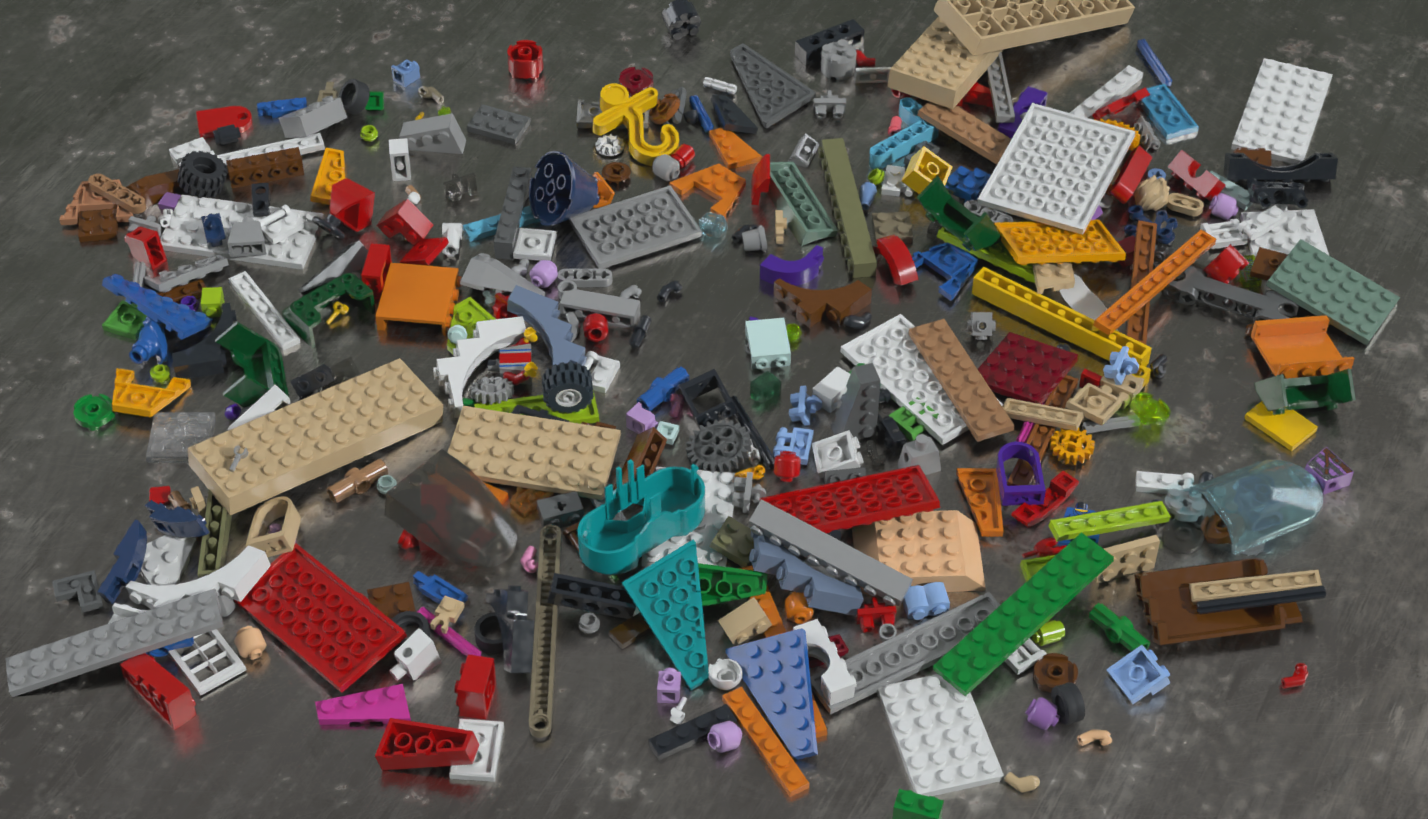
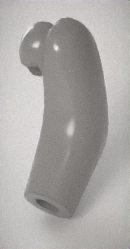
M569 312L566 314V319L569 324H572L571 333H573V338L571 342H573L580 332L581 326L575 313Z

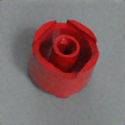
M520 40L516 42V45L512 46L511 44L508 47V69L511 76L515 79H537L543 70L542 47L537 46L536 42L532 40Z
M1230 244L1203 270L1211 279L1228 284L1239 274L1240 271L1238 269L1243 270L1249 262Z

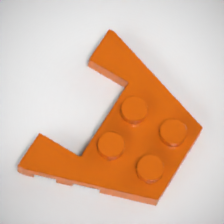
M718 163L671 181L669 186L671 185L673 190L681 196L694 186L712 196L719 202L710 208V213L723 221L726 218L727 212L732 209L735 199H738L745 188L746 179Z

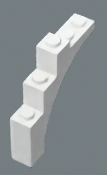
M523 316L479 321L476 323V330H473L472 339L457 340L456 348L453 349L454 357L437 359L436 367H433L434 379H438L439 386H445V393L450 396V399H448L449 411L453 410L454 418H459L463 407L462 393L467 379L474 369L501 348L509 347L518 342L522 337H525L524 331L526 327Z
M248 545L227 565L199 579L176 585L162 586L130 581L126 588L129 598L134 603L143 604L150 609L214 588L218 593V597L225 595L229 600L234 599L241 602L271 564L265 551Z

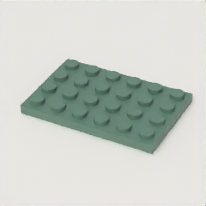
M1302 239L1298 241L1266 284L1269 288L1314 315H1327L1331 325L1366 346L1400 299L1399 296Z

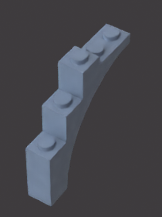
M516 285L508 298L507 311L519 317L523 316V319L532 325L542 336L549 349L552 365H559L561 362H573L574 364L580 363L581 366H584L587 360L585 347L571 342L573 338V333H571L572 324L558 319L560 315V310H558L559 302Z
M751 531L754 549L750 552L749 560L752 562L754 571L776 575L781 589L804 593L808 607L853 616L857 615V609L860 608L864 600L860 586H853L813 569L794 556L782 544L780 546L775 545L767 536L763 534L759 536Z

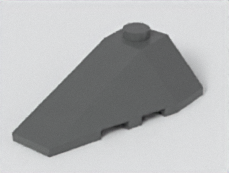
M360 240L349 243L332 258L334 261L325 264L321 268L322 272L313 275L298 290L304 292L330 282L343 274L353 273L360 269L363 271L368 250Z

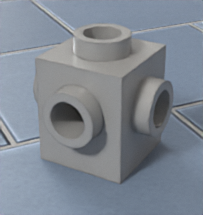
M971 312V320L967 321V331L971 332L975 339L987 340V336H992V332H995L996 323L995 320H992V312ZM981 322L984 324L983 329L979 328Z

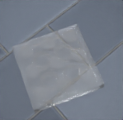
M157 412L153 418L146 453L147 463H189L188 447L213 437L216 420L215 412Z

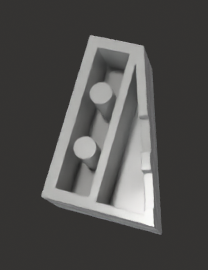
M327 96L321 102L312 103L308 107L279 117L285 137L296 138L308 137L347 118L340 97L333 98L332 96Z
M453 113L403 122L399 136L400 139L407 138L408 150L463 154L466 138Z

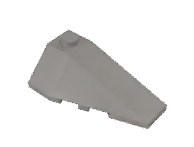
M484 253L471 258L460 281V285L483 291L484 287L496 290L495 293L500 292L501 294L512 292L517 285L545 296L543 290L497 259L490 258V255Z

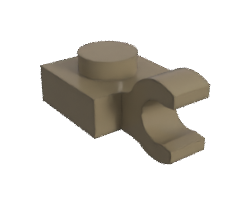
M327 81L326 89L320 90L317 102H321L327 96L338 98V91H335L334 82Z

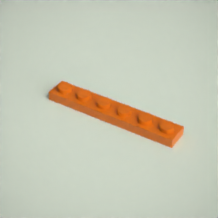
M739 687L722 695V701L724 704H727L736 717L738 724L788 796L792 797L809 789V781L744 689Z

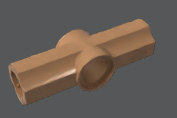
M377 459L361 469L352 468L345 474L344 479L326 488L327 493L334 503H338L354 493L363 494L368 491L373 482L383 475H388V469L381 459Z

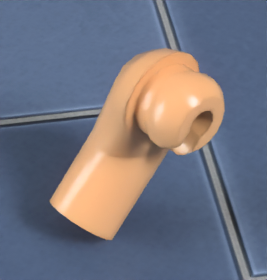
M1092 729L1077 736L1078 743L1081 746L1095 740H1100L1102 746L1112 743L1111 734L1107 730Z

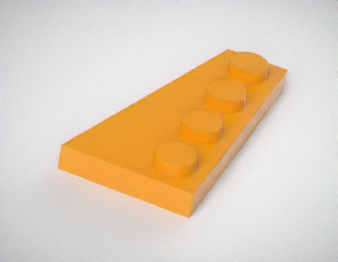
M325 148L310 196L311 202L330 205L332 185L345 179L344 151Z

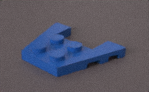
M948 242L930 247L929 251L923 253L920 251L914 252L912 256L916 268L925 263L948 280L939 286V293L950 301L954 299L978 265V259Z

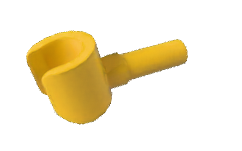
M335 302L333 305L334 311L326 321V324L330 325L338 314H346L349 307L341 302Z

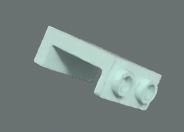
M784 318L746 321L745 336L749 343L752 369L790 366L791 350Z

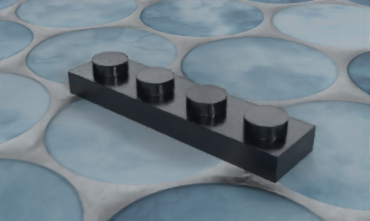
M727 704L648 739V745L660 761L708 739V733L713 725L726 721H732L737 725V719Z

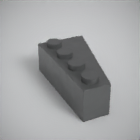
M873 363L853 367L846 385L847 391L841 397L842 404L840 408H837L835 413L836 419L831 424L834 435L850 430L853 437L858 439L876 435L881 380Z

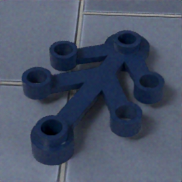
M1134 205L1128 208V215L1132 221L1140 220L1153 223L1144 216L1142 206ZM1165 210L1158 211L1154 221L1157 224L1156 240L1162 244H1169L1175 239V233L1172 230L1178 227L1177 219L1168 218L1167 211ZM1166 221V227L1161 228L1162 223ZM1126 225L1124 227L1125 235H1134L1136 237L1137 226Z

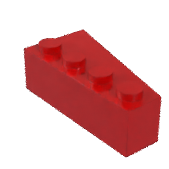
M143 653L131 657L120 664L124 679L174 731L196 716L194 708L196 703L191 696L190 689L158 664L151 655Z
M390 718L375 758L382 770L471 765L478 751L479 743L474 732L471 730Z

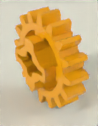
M1061 428L1060 432L1055 431L1054 436L1051 437L1050 450H1053V456L1058 455V461L1064 459L1065 464H1068L1069 461H1072L1074 465H1076L1077 461L1083 464L1085 459L1090 460V456L1093 455L1095 441L1092 440V435H1086L1087 430L1081 432L1079 428L1077 431Z

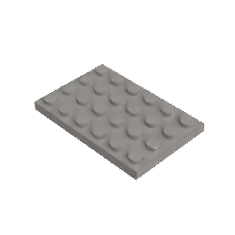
M671 185L600 207L569 219V223L599 269L702 237V230Z

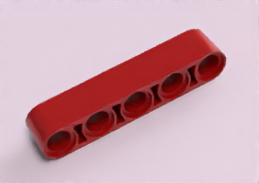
M1138 145L1127 158L1109 193L1122 204H1125L1136 190L1153 157Z

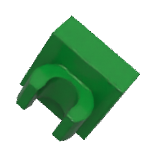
M370 91L365 110H384V91Z

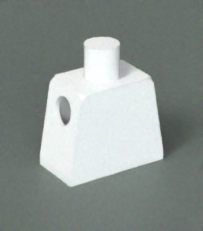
M418 628L395 651L394 655L398 664L389 672L397 681L405 674L412 680H417L440 664L441 659L433 640Z

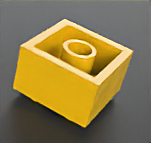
M923 146L911 157L902 182L920 194L937 176L946 185L952 166Z

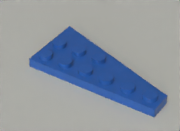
M113 274L103 279L102 286L117 296L126 297L125 301L127 303L138 305L137 309L157 323L166 324L165 328L167 330L178 332L177 336L180 339H184L211 326L213 319L206 317V314L195 312L187 305L175 303L173 299L162 297L156 294L154 290L142 288L140 284L129 282L123 279L121 275Z

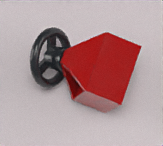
M345 178L332 185L330 210L325 220L314 216L312 221L329 234L339 239H344V233L336 228L340 223L356 232L372 225L375 192Z

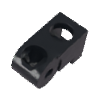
M269 183L252 184L254 217L269 216L271 201ZM258 189L266 190L265 193H256Z

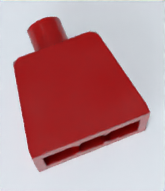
M140 226L126 234L125 242L128 243L132 256L138 261L144 262L148 268L154 270L167 261L157 231Z

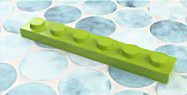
M1158 501L1050 520L1048 526L1058 542L1075 539L1081 532L1086 536L1165 523L1169 522L1171 516L1163 502Z

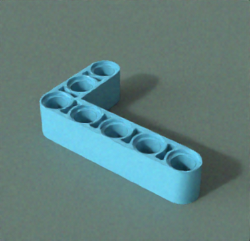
M903 98L900 100L899 117L909 127L870 148V168H878L880 170L915 151L916 145L921 142H931L938 137L939 129L917 116L918 111L923 106L914 99Z

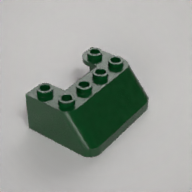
M346 273L291 303L282 311V316L293 331L313 349L315 341L312 328L321 322L319 311L350 295L353 299L360 302L371 314H375L373 291L355 274Z

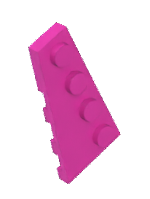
M403 684L315 702L319 725H344L350 722L370 724V722L382 721L383 724H388L390 718L411 721Z

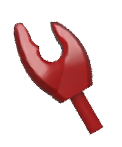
M1045 538L1034 545L1033 551L1023 553L1022 557L1028 558L1036 555L1039 558L1057 555L1067 545L1051 548L1058 542L1055 538Z

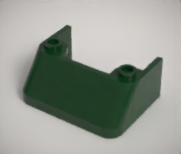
M937 176L917 196L918 201L926 211L925 216L932 223L936 221L962 241V245L968 251H978L996 245L1001 241V235L989 215L984 212L978 217L951 197L940 177Z
M237 321L215 339L216 343L230 350L232 362L244 368L245 373L243 377L223 392V396L244 408L256 403L276 385L289 397L282 353L275 343Z
M1345 369L1329 375L1284 379L1282 374L1254 383L1257 395L1268 412H1273V415L1285 414L1286 410L1318 407L1334 410L1338 409L1340 404L1356 400L1351 369Z

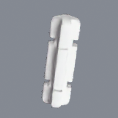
M705 77L703 82L705 87H712L713 89L733 95L737 91L736 85L716 79L713 80L709 77Z

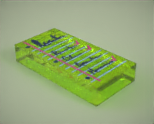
M1243 255L1249 264L1243 270L1238 269L1240 271L1239 277L1242 287L1261 286L1262 279L1249 276L1255 256Z

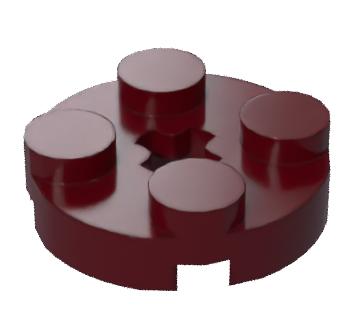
M629 67L620 73L619 84L624 86L632 97L646 88H653V74L646 68L641 67V70L636 67Z

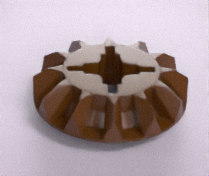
M612 162L605 165L602 169L604 180L609 181L610 184L615 182L618 185L619 182L625 183L626 180L630 179L631 169L624 163Z

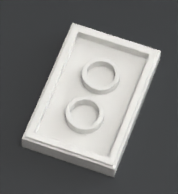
M459 719L458 729L473 731L478 740L479 748L473 764L450 767V779L495 782L504 722Z

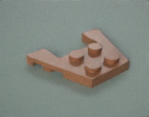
M120 179L113 180L122 185ZM82 181L73 196L72 203L67 205L65 214L61 215L60 224H78L80 211L117 208V222H129L128 219L133 216V213L92 191L89 181Z

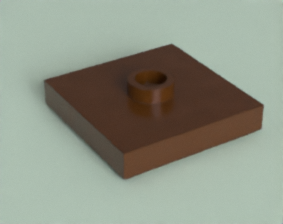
M1259 247L1249 276L1268 281L1288 254Z

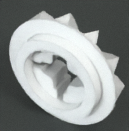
M603 135L596 142V150L605 156L617 155L624 149L623 139L619 138L618 135Z

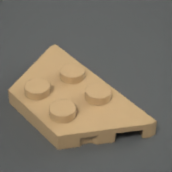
M1064 262L1063 264L1046 263L1043 265L1032 263L1037 294H1042L1044 289L1052 288V291L1074 288L1075 278L1071 262Z

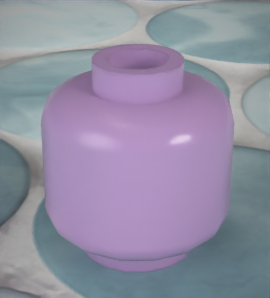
M1220 193L1218 196L1215 195L1209 209H1211L1212 215L1228 220L1231 216L1235 217L1239 207L1236 206L1237 201L1234 197Z
M540 260L530 270L529 275L532 284L537 287L547 288L557 278L558 272L556 265L552 261Z
M732 721L713 725L708 733L710 747L719 753L738 748L742 738L741 729Z

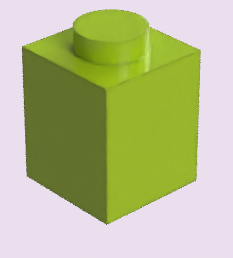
M222 287L202 288V313L206 314L208 318L221 317L222 304L225 302Z

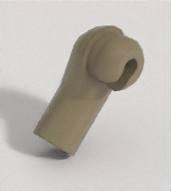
M421 86L418 89V93L422 98L434 99L437 103H442L444 100V96L434 87Z

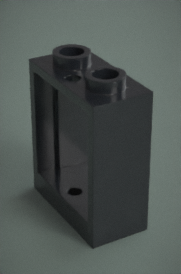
M715 368L679 385L699 428L700 425L706 427L707 422H710L712 425L716 419L719 422L737 413L733 401ZM718 388L725 402L699 414L692 400Z

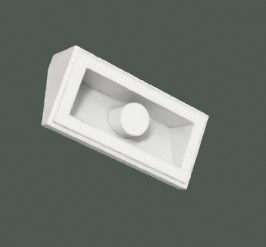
M891 67L856 68L854 74L855 83H887Z

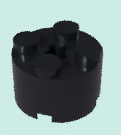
M675 0L669 4L670 7L667 10H663L662 19L670 35L675 40H679L686 35H696L699 32L698 28L701 24V18L692 2Z

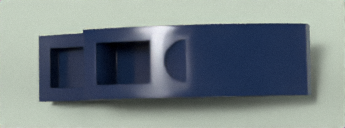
M152 500L145 505L151 514L149 518L159 532L175 537H198L210 533L205 526L207 524L205 519L199 514L196 516L190 509L185 510L180 506H177L174 510L172 508L167 509L162 503L158 504Z
M134 520L124 538L116 547L113 555L116 557L117 562L112 566L110 573L97 591L105 602L112 605L123 587L126 588L130 581H136L145 558L147 531L139 520Z

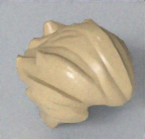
M1156 175L1141 181L1134 191L1136 205L1142 206L1143 211H1157L1169 202L1170 187L1167 186V181L1162 177L1157 179Z

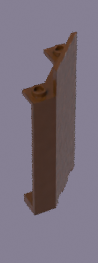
M1251 558L1134 574L1137 598L1139 601L1144 602L1143 614L1147 625H1152L1153 633L1151 636L1153 642L1159 645L1285 628V624L1303 621L1296 602L1198 614L1196 605L1192 604L1189 589L1190 583L1267 575L1268 568L1263 559Z

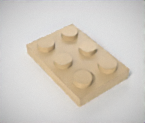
M1153 535L1104 548V550L1114 556V562L1095 578L1096 583L1110 581L1114 578L1129 576L1133 573L1148 571L1154 568L1160 544L1158 536Z

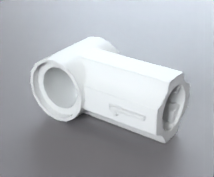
M462 223L442 224V237H446L449 241L448 245L442 250V253L446 254L447 257H454L455 254H458L459 243L462 240L463 234Z

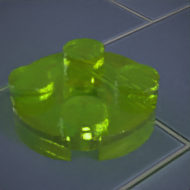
M1138 393L1132 400L1130 408L1140 417L1139 421L1147 426L1150 424L1165 425L1171 414L1168 405L1160 398L1158 401L1153 399L1154 395L1150 393Z

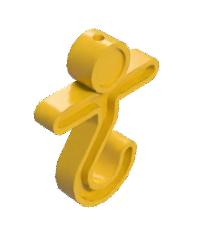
M612 83L602 88L600 92V109L602 113L593 119L592 130L594 134L604 135L624 124L628 129L629 152L634 159L649 166L653 165L656 157L664 154L671 156L679 148V133L670 124L663 125L661 128V145L652 146L644 140L643 113L657 105L658 91L655 88H646L630 98L628 90L620 84Z

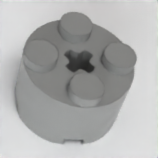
M844 39L823 45L821 55V72L823 75L830 79L831 77H837L836 80H845L852 77L856 69V49Z

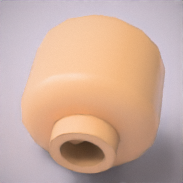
M246 626L238 630L234 643L241 657L250 658L251 660L261 657L262 652L266 648V642L261 631L252 626Z

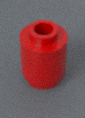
M682 144L671 157L679 162L680 170L685 168L695 157V152L690 145Z

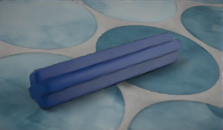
M697 95L690 96L689 103L693 110H697L698 120L704 131L709 133L710 130H714V125Z

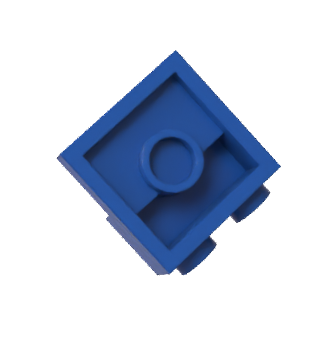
M960 166L948 177L945 187L952 197L964 203L970 200L975 201L978 200L991 175L978 168L971 171Z

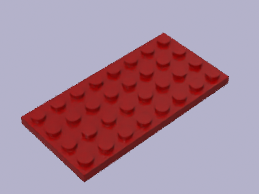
M920 465L760 498V500H764L826 534L833 530L850 529L852 526L869 525L880 520L888 521L895 517L911 516L914 513L931 512L934 509L940 508V501Z
M295 543L293 551L283 553L271 563L268 570L241 602L233 599L234 603L341 693L407 637L406 632L297 543Z

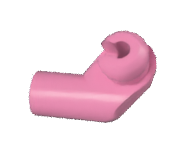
M528 546L520 559L521 565L528 573H534L538 568V562L535 563L533 559L537 550L533 546Z

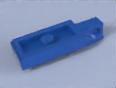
M306 97L257 103L258 115H269L272 118L282 117L307 107Z
M417 571L413 575V583L418 587V590L438 604H440L444 596L464 602V604L468 600L467 594L435 574L428 577Z

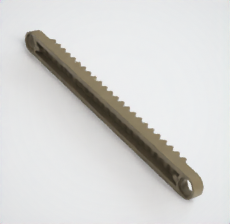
M547 525L540 532L529 709V730L537 738L546 737L552 729L558 605L549 604L547 601L554 573L560 574L562 537L561 530L556 525ZM550 533L556 535L553 539H548L545 536ZM538 722H543L546 724V726L542 729H537L534 727V725Z

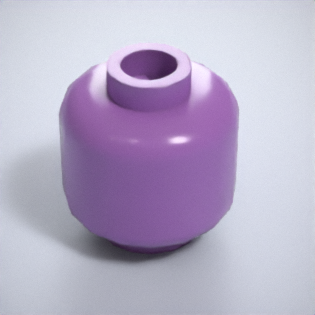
M1039 697L1037 700L1033 699L1025 712L1028 715V722L1042 730H1047L1050 726L1054 728L1060 718L1057 714L1058 706L1043 697Z

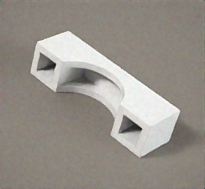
M818 619L793 627V630L802 628L806 631L808 656L821 660L828 668L821 676V691L829 705L853 698L855 687L857 686L856 680L852 674L848 673L845 660L843 658L840 659L837 654L835 643L830 642L826 628L820 625Z

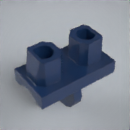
M210 213L207 216H201L207 243L211 242L212 247L222 246V240L226 239L220 213Z

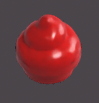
M403 529L397 544L401 545V548L405 550L419 546L414 531Z

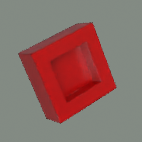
M1084 369L1081 373L1079 387L1083 388L1087 383H1090L1100 388L1102 376Z

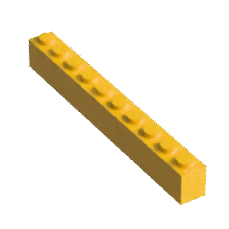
M985 267L973 278L972 294L1108 361H1110L1112 352H1120L1123 346L1129 347L1128 355L1130 358L1134 357L1138 364L1145 367L1149 364L1152 350L1150 346L1116 330L1112 334L1107 335L1093 326L1095 320L1046 296L1037 294V292ZM1138 370L1135 374L1140 375L1142 371Z

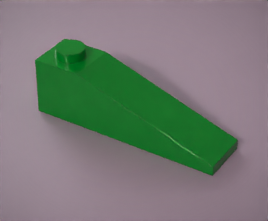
M698 563L702 606L766 594L767 573Z

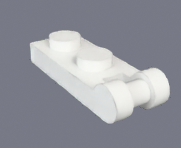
M1274 205L1252 219L1242 221L1238 225V230L1241 233H1246L1250 240H1255L1286 222L1288 215Z
M1136 472V492L1168 494L1170 489L1194 491V486L1192 485L1194 483V475L1192 473L1179 475Z

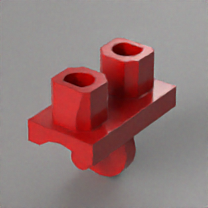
M500 292L496 293L495 304L492 307L494 317L496 319L519 317L507 311L509 296L505 297Z
M871 597V604H864L863 609H857L856 624H860L863 633L874 631V623L881 622V625L892 624L894 626L897 612L896 606H886L885 602L878 603L876 597Z

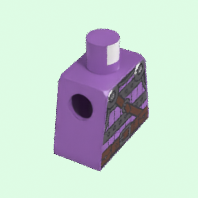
M1326 447L1306 464L1303 473L1304 479L1301 480V485L1305 490L1314 487L1320 494L1324 495L1349 486L1354 471Z

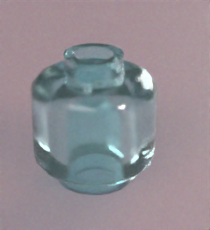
M713 212L705 213L699 221L702 234L713 238L721 237L726 232L728 226L723 215Z

